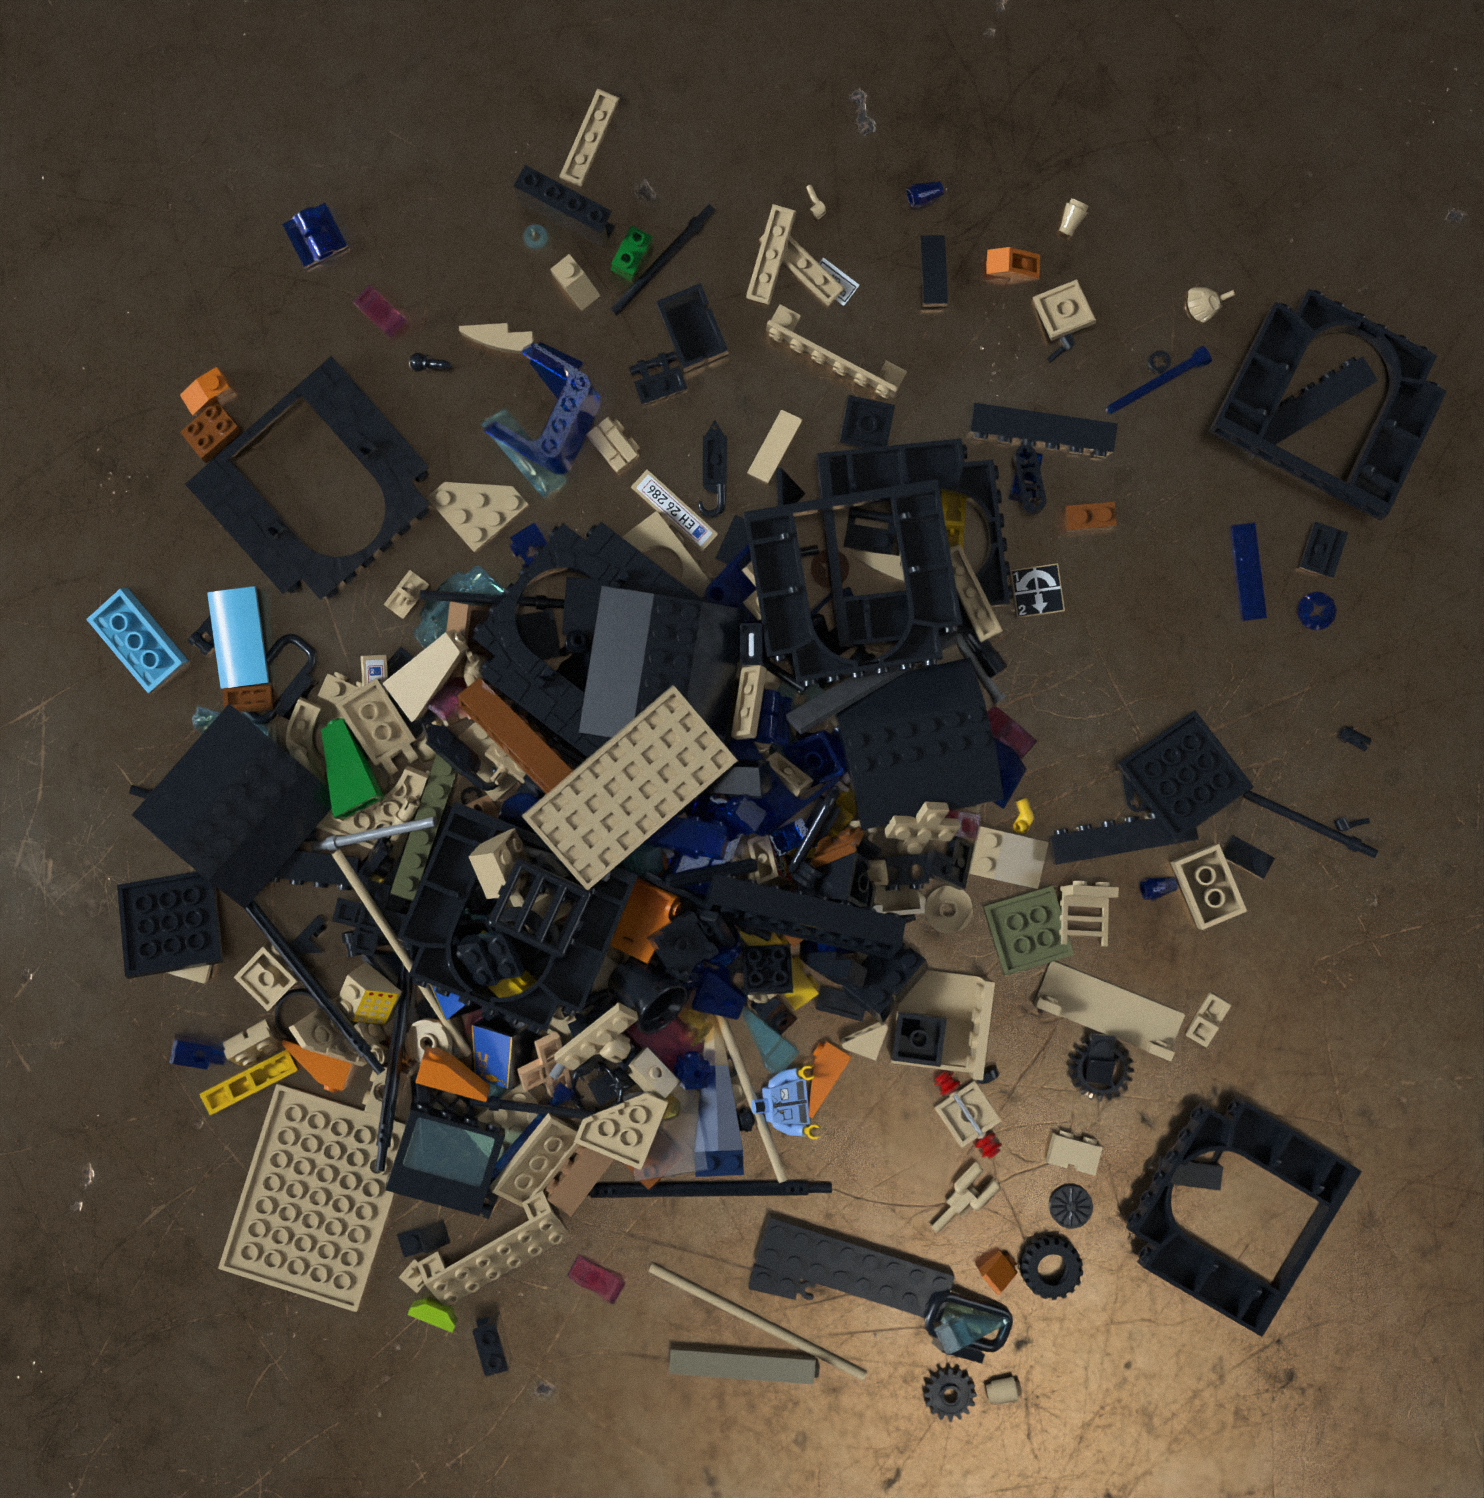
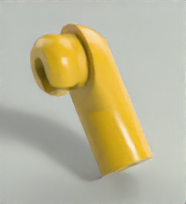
M1027 797L1016 801L1020 814L1013 824V830L1018 834L1026 833L1034 820V814Z

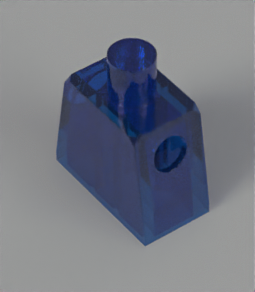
M175 1034L169 1063L208 1070L209 1063L224 1066L226 1056L224 1051L213 1049V1042ZM202 1050L205 1052V1055L197 1057L194 1053Z

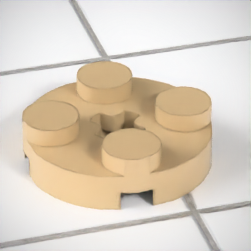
M943 885L933 890L927 897L924 914L928 923L935 930L941 933H955L963 930L969 924L973 915L970 897L965 891ZM952 903L954 905L952 909L955 913L945 916L943 914V905Z
M433 1018L421 1019L413 1023L409 1032L406 1033L405 1048L407 1054L412 1060L415 1059L419 1063L422 1061L425 1047H430L424 1043L428 1037L433 1042L432 1048H440L450 1054L453 1052L452 1037L441 1020Z

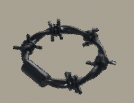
M604 1058L603 1062L599 1061L595 1066L597 1070L596 1075H599V1071H606L615 1082L610 1084V1087L615 1086L616 1089L614 1091H618L619 1097L611 1105L612 1107L622 1102L623 1089L629 1086H624V1080L620 1081L617 1074L606 1066V1058ZM574 1070L571 1094L566 1095V1097L571 1098V1101H574L578 1109L586 1110L579 1100L584 1098V1096L579 1095L575 1087L579 1077L583 1081L585 1079L582 1077V1074Z

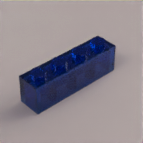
M675 814L642 844L724 861L730 831L725 826V823L711 820V823L701 822L702 819L699 817L687 816V818H682Z

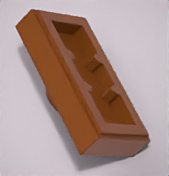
M271 685L222 688L224 708L229 703L240 713L273 710Z

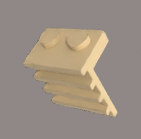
M1073 881V885L1061 886L1062 901H1060V906H1062V915H1060L1061 930H1059L1061 944H1067V935L1101 937V946H1108L1109 898L1118 897L1119 887H1110L1109 882H1095V886H1087V881ZM1068 906L1102 908V917L1068 915ZM1068 921L1102 922V932L1068 930Z

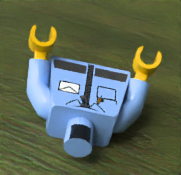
M808 1063L802 1069L782 1070L769 1081L768 1086L762 1088L763 1099L752 1100L753 1114L764 1113L766 1122L772 1123L775 1129L787 1135L805 1137L807 1134L811 1139L820 1138L821 1136H814L812 1134L813 1127L821 1128L820 1125L806 1126L810 1124L806 1080H811L816 1075H808L806 1069L812 1068L814 1065Z

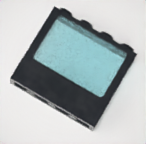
M411 1102L410 1113L391 1173L387 1177L385 1191L479 1216L505 1138V1128L496 1122L489 1121L485 1123L478 1121V1118L471 1115H464V1117L456 1115L450 1109L442 1108L438 1110L431 1108V1105L425 1102Z

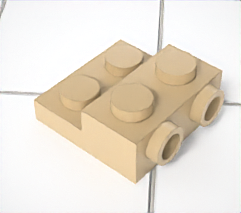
M334 672L333 675L327 674L316 702L317 705L323 707L317 722L328 726L327 723L329 721L343 718L335 704L361 688L362 683L357 681L353 685L347 682V676L338 672Z
M270 941L234 976L267 1011L300 980Z

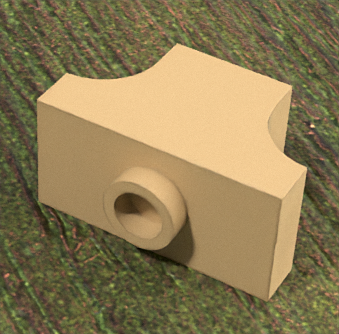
M648 1047L643 1048L628 1065L632 1069L629 1076L644 1092H652L663 1099L680 1082Z

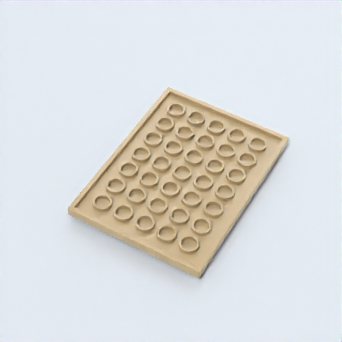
M277 1083L218 1269L357 1312L395 1194L385 1191L388 1174L391 1173L406 1123L394 1120L391 1147H388L385 1172L375 1171L378 1151L376 1141L380 1116ZM407 1149V1152H406V1155H405L403 1164H404V1162H405V1159H406V1156H407V1153H408V1149Z

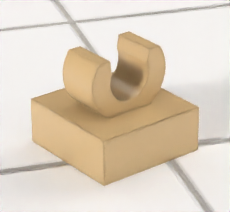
M417 1258L399 1276L416 1293L424 1286V1281L417 1265L420 1261Z

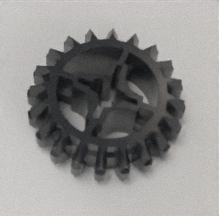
M1083 1040L1082 1044L1085 1049L1082 1050L1077 1046L1075 1050L1080 1055L1078 1057L1071 1055L1070 1057L1077 1062L1068 1066L1069 1069L1076 1070V1072L1069 1075L1071 1079L1078 1078L1073 1083L1074 1087L1077 1088L1083 1085L1079 1092L1084 1095L1089 1090V1099H1093L1095 1093H1097L1098 1101L1103 1100V1094L1106 1095L1108 1100H1112L1111 1092H1114L1119 1097L1121 1095L1118 1090L1119 1087L1124 1090L1128 1089L1127 1085L1123 1083L1124 1080L1128 1082L1133 1080L1126 1074L1127 1072H1134V1068L1127 1067L1128 1064L1134 1061L1132 1058H1124L1130 1051L1125 1049L1120 1052L1123 1048V1043H1117L1114 1048L1116 1055L1113 1058L1115 1066L1117 1062H1120V1072L1117 1079L1114 1081L1112 1078L1111 1083L1106 1087H1094L1086 1082V1074L1083 1075L1082 1071L1084 1060L1088 1056L1089 1051L1088 1042Z

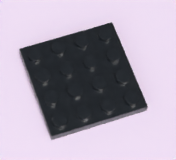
M1196 710L1117 764L1118 768L1174 842L1187 835L1254 787Z
M195 871L117 885L124 972L127 979L223 963L216 886L200 873Z

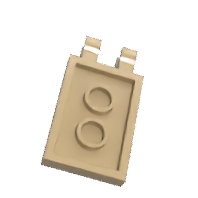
M377 678L335 704L372 764L376 766L381 763L388 776L398 772L391 759L401 752L408 763L418 759L417 754L410 745L416 739Z

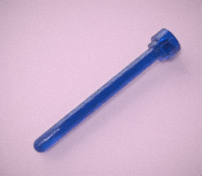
M1204 345L1194 350L1195 353L1191 354V358L1109 404L1106 408L1107 412L1110 414L1115 413L1196 365L1198 367L1208 365L1212 362L1211 355Z
M559 1082L554 1088L555 1091L552 1094V1099L546 1105L558 1106L560 1103L569 1101L574 1093L562 1082ZM538 1114L499 1158L492 1178L497 1177L546 1115Z

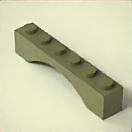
M436 754L420 802L421 804L414 820L436 817L438 824L435 827L410 832L390 892L392 895L413 901L421 883L428 857L457 771L438 754Z

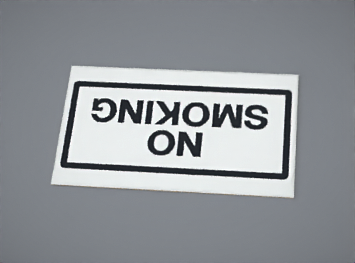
M823 258L819 264L845 288L835 299L844 306L859 287V284Z

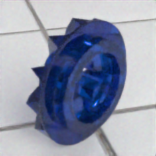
M1317 591L1309 593L1301 599L1298 606V616L1302 624L1307 628L1322 630L1329 627L1335 620L1337 609L1334 600L1328 594ZM1313 603L1317 607L1326 606L1321 611L1322 617H1319V615L1309 616L1314 611Z

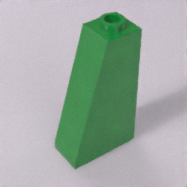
M336 718L327 723L328 726L322 728L321 732L332 813L335 818L343 821L385 798L360 743L343 718Z

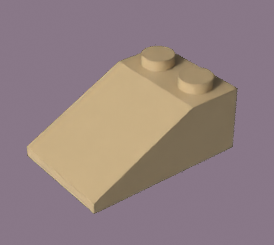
M978 826L969 874L1038 889L1049 842Z

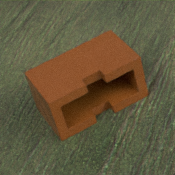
M1115 502L1070 505L1063 508L1065 532L1109 529L1117 526Z

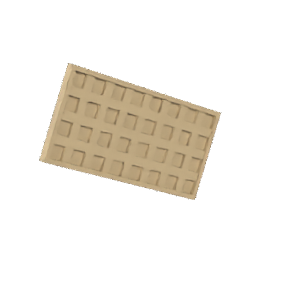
M672 685L526 811L522 817L584 888L589 890L738 760L675 686Z

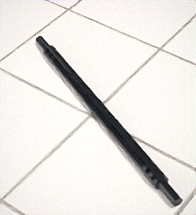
M253 899L245 908V911L345 1036L359 1057H363L374 1072L380 1075L385 1071V1068L371 1052L372 1048L370 1045L367 1044V1041L363 1039L361 1034L355 1029Z
M405 948L414 961L418 948L415 951ZM403 963L401 965L398 986L402 993L395 1008L376 1141L378 1151L375 1171L385 1172L388 1147H391L413 987V978L408 975L409 972Z
M784 1181L781 1183H657L651 1190H648L642 1183H599L594 1185L587 1196H591V1198L808 1196V1193H832V1183H808V1181Z

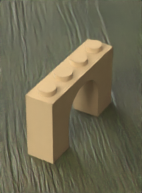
M655 511L622 536L623 539L642 553L656 547L667 548L673 551L680 558L683 565V574L680 582L702 599L715 590L712 584L716 581L708 571L703 573L698 565L701 561L693 551L689 554L684 548V545L687 544L679 532L676 534L672 532L669 528L672 523L665 513L660 515Z

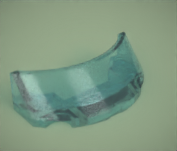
M505 408L481 423L483 428L544 499H547L566 482V479Z
M479 565L473 566L471 571L465 574L461 571L454 574L443 582L436 591L502 595L505 589ZM427 600L419 614L422 617V621L414 629V637L425 649L446 632L450 601Z

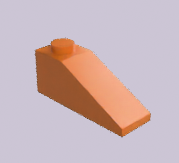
M286 1037L283 1039L282 1045L318 1083L324 1085L325 1090L337 1093L338 1090L343 1091L345 1089L354 1064L303 1049L297 1041Z
M828 1040L824 1044L820 1042L813 1052L815 1058L813 1060L812 1075H816L811 1079L808 1105V1116L810 1118L814 1117L852 1058L850 1054Z
M425 1047L415 1083L483 1102L487 1101L490 1090L488 1083L449 1052L436 1047Z

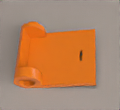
M638 877L610 946L649 964L655 950L647 937L679 914L682 908L680 896Z

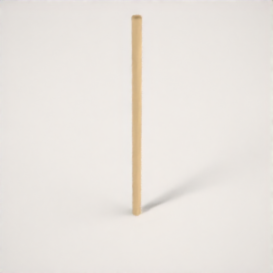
M337 850L332 856L408 972H410L414 961L406 949L401 946L397 935L341 850ZM428 984L426 988L418 986L464 1057L470 1055L471 1048L452 1019L445 1021Z
M703 959L696 966L752 1111L751 1102L752 1100H757L707 965ZM763 1113L753 1114L778 1182H784L788 1178Z
M654 1263L651 1264L648 1272L861 1380H864L867 1372Z

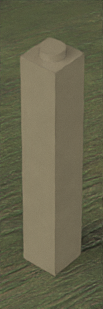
M671 1345L669 1374L814 1385V1377L819 1378L820 1363H815L816 1360L813 1355Z

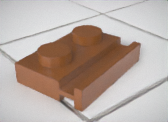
M857 826L853 829L846 828L831 838L830 836L822 838L817 844L818 846L813 854L814 858L810 861L817 868L856 852L857 849L855 847L859 846L864 832L860 826Z

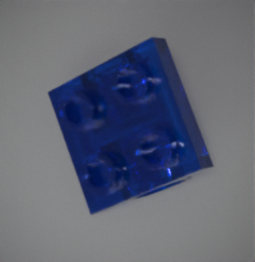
M326 203L315 208L309 207L301 210L292 217L293 219L282 224L305 269L348 247Z
M763 689L756 737L740 740L786 747L790 724L787 721L786 714L791 712L792 698L781 696L780 692L776 690Z

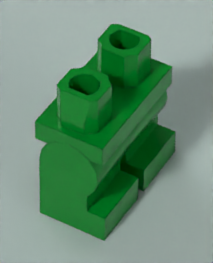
M631 225L611 263L612 267L610 270L632 282L642 263L641 260H644L653 242V236Z

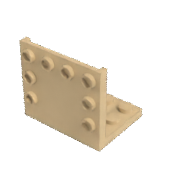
M927 970L905 998L898 1003L896 1021L898 1012L924 1013L945 1016L947 1018L941 1067L892 1061V1059L891 1063L967 1072L973 1079L983 1080L995 982L989 977Z

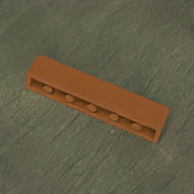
M478 678L458 694L459 706L546 794L575 770L570 763L566 765L561 760L560 753L554 747L550 748L538 731L534 732L529 727L528 721L521 714L517 715L513 711V707L505 698L501 699L497 695L496 689L489 682L485 683L481 678Z

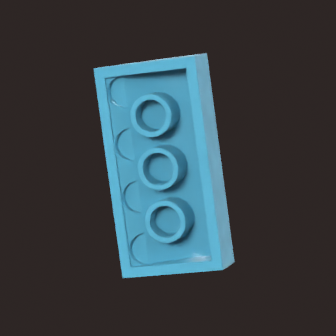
M256 586L208 592L220 687L229 688L268 683L269 675Z
M128 587L119 589L86 619L147 693L156 689L189 661Z

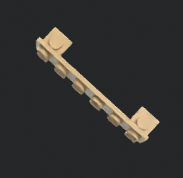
M779 304L773 318L767 322L766 331L769 332L768 336L780 343L782 340L790 343V348L802 354L805 351L811 354V359L821 365H824L825 362L833 366L832 370L842 376H845L847 373L855 378V383L865 388L867 385L875 388V393L883 398L888 399L889 396L894 398L907 373L906 370L886 360L878 376L871 374L794 333L793 330L801 315Z
M1055 961L1050 962L1033 1004L1037 1008L1057 1016H1062L1106 1035L1116 1036V1039L1169 1061H1172L1175 1052L1171 1049L1185 1017L1181 1012Z
M543 1191L522 1202L529 1221L446 1268L441 1254L437 1251L417 1263L424 1284L443 1306L455 1304L465 1296L476 1292L484 1285L498 1279L503 1274L519 1267L524 1262L540 1255L543 1251L555 1244H559L570 1236L568 1230L554 1214Z

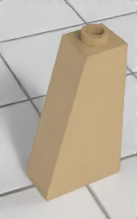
M455 629L445 632L383 682V685L411 722L421 718L426 713L469 649L464 636Z

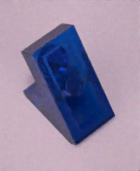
M799 818L774 830L768 836L778 855L782 856L800 846L808 829L802 818Z

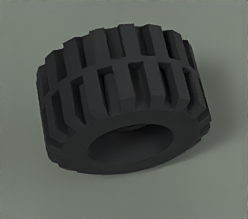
M1044 1235L1041 1236L1042 1239L1032 1240L1033 1244L1027 1245L1025 1254L1022 1253V1263L1020 1264L1022 1277L1032 1292L1040 1295L1041 1298L1047 1299L1048 1297L1051 1300H1057V1297L1061 1296L1063 1299L1067 1297V1293L1071 1292L1072 1294L1075 1291L1074 1287L1076 1285H1080V1276H1083V1262L1075 1247L1066 1239L1058 1238L1057 1235H1051V1237ZM1052 1254L1061 1256L1065 1261V1269L1062 1275L1054 1280H1046L1040 1277L1038 1273L1040 1261Z

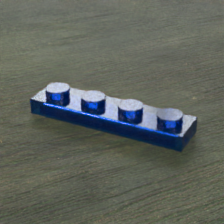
M1256 524L1231 525L1230 532L1241 621L1267 618Z

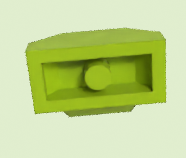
M430 1297L414 1301L408 1312L409 1316L453 1333L458 1321L451 1306H443L440 1301Z

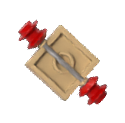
M946 1070L935 1077L937 1082L934 1086L940 1085L942 1088L940 1095H949V1097L934 1106V1108L960 1147H964L978 1137L979 1140L975 1147L983 1149L982 1157L987 1156L990 1159L1001 1151L999 1147L1002 1143H995L993 1139L996 1134H986V1131L1000 1123L1001 1120L976 1082L973 1080L960 1090H957L960 1080H953L954 1071L948 1073Z

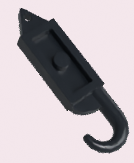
M714 420L706 435H703V487L708 492L717 494V506L714 510H707L704 508L702 501L698 502L700 512L710 518L721 515L727 504V435L723 434L716 420Z
M427 722L422 723L427 739L425 744L461 776L464 775L471 783L483 791H491L499 786L495 784V781L485 782L476 774L481 766L479 756L444 724L439 726ZM496 767L492 768L493 773L497 771Z

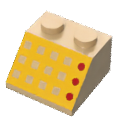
M365 962L347 975L336 1004L351 1021L386 1025L391 1018L402 991Z

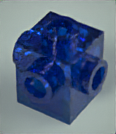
M686 1051L684 1055H677L676 1064H674V1075L680 1080L678 1085L684 1090L708 1088V1075L711 1071L708 1059L698 1051Z

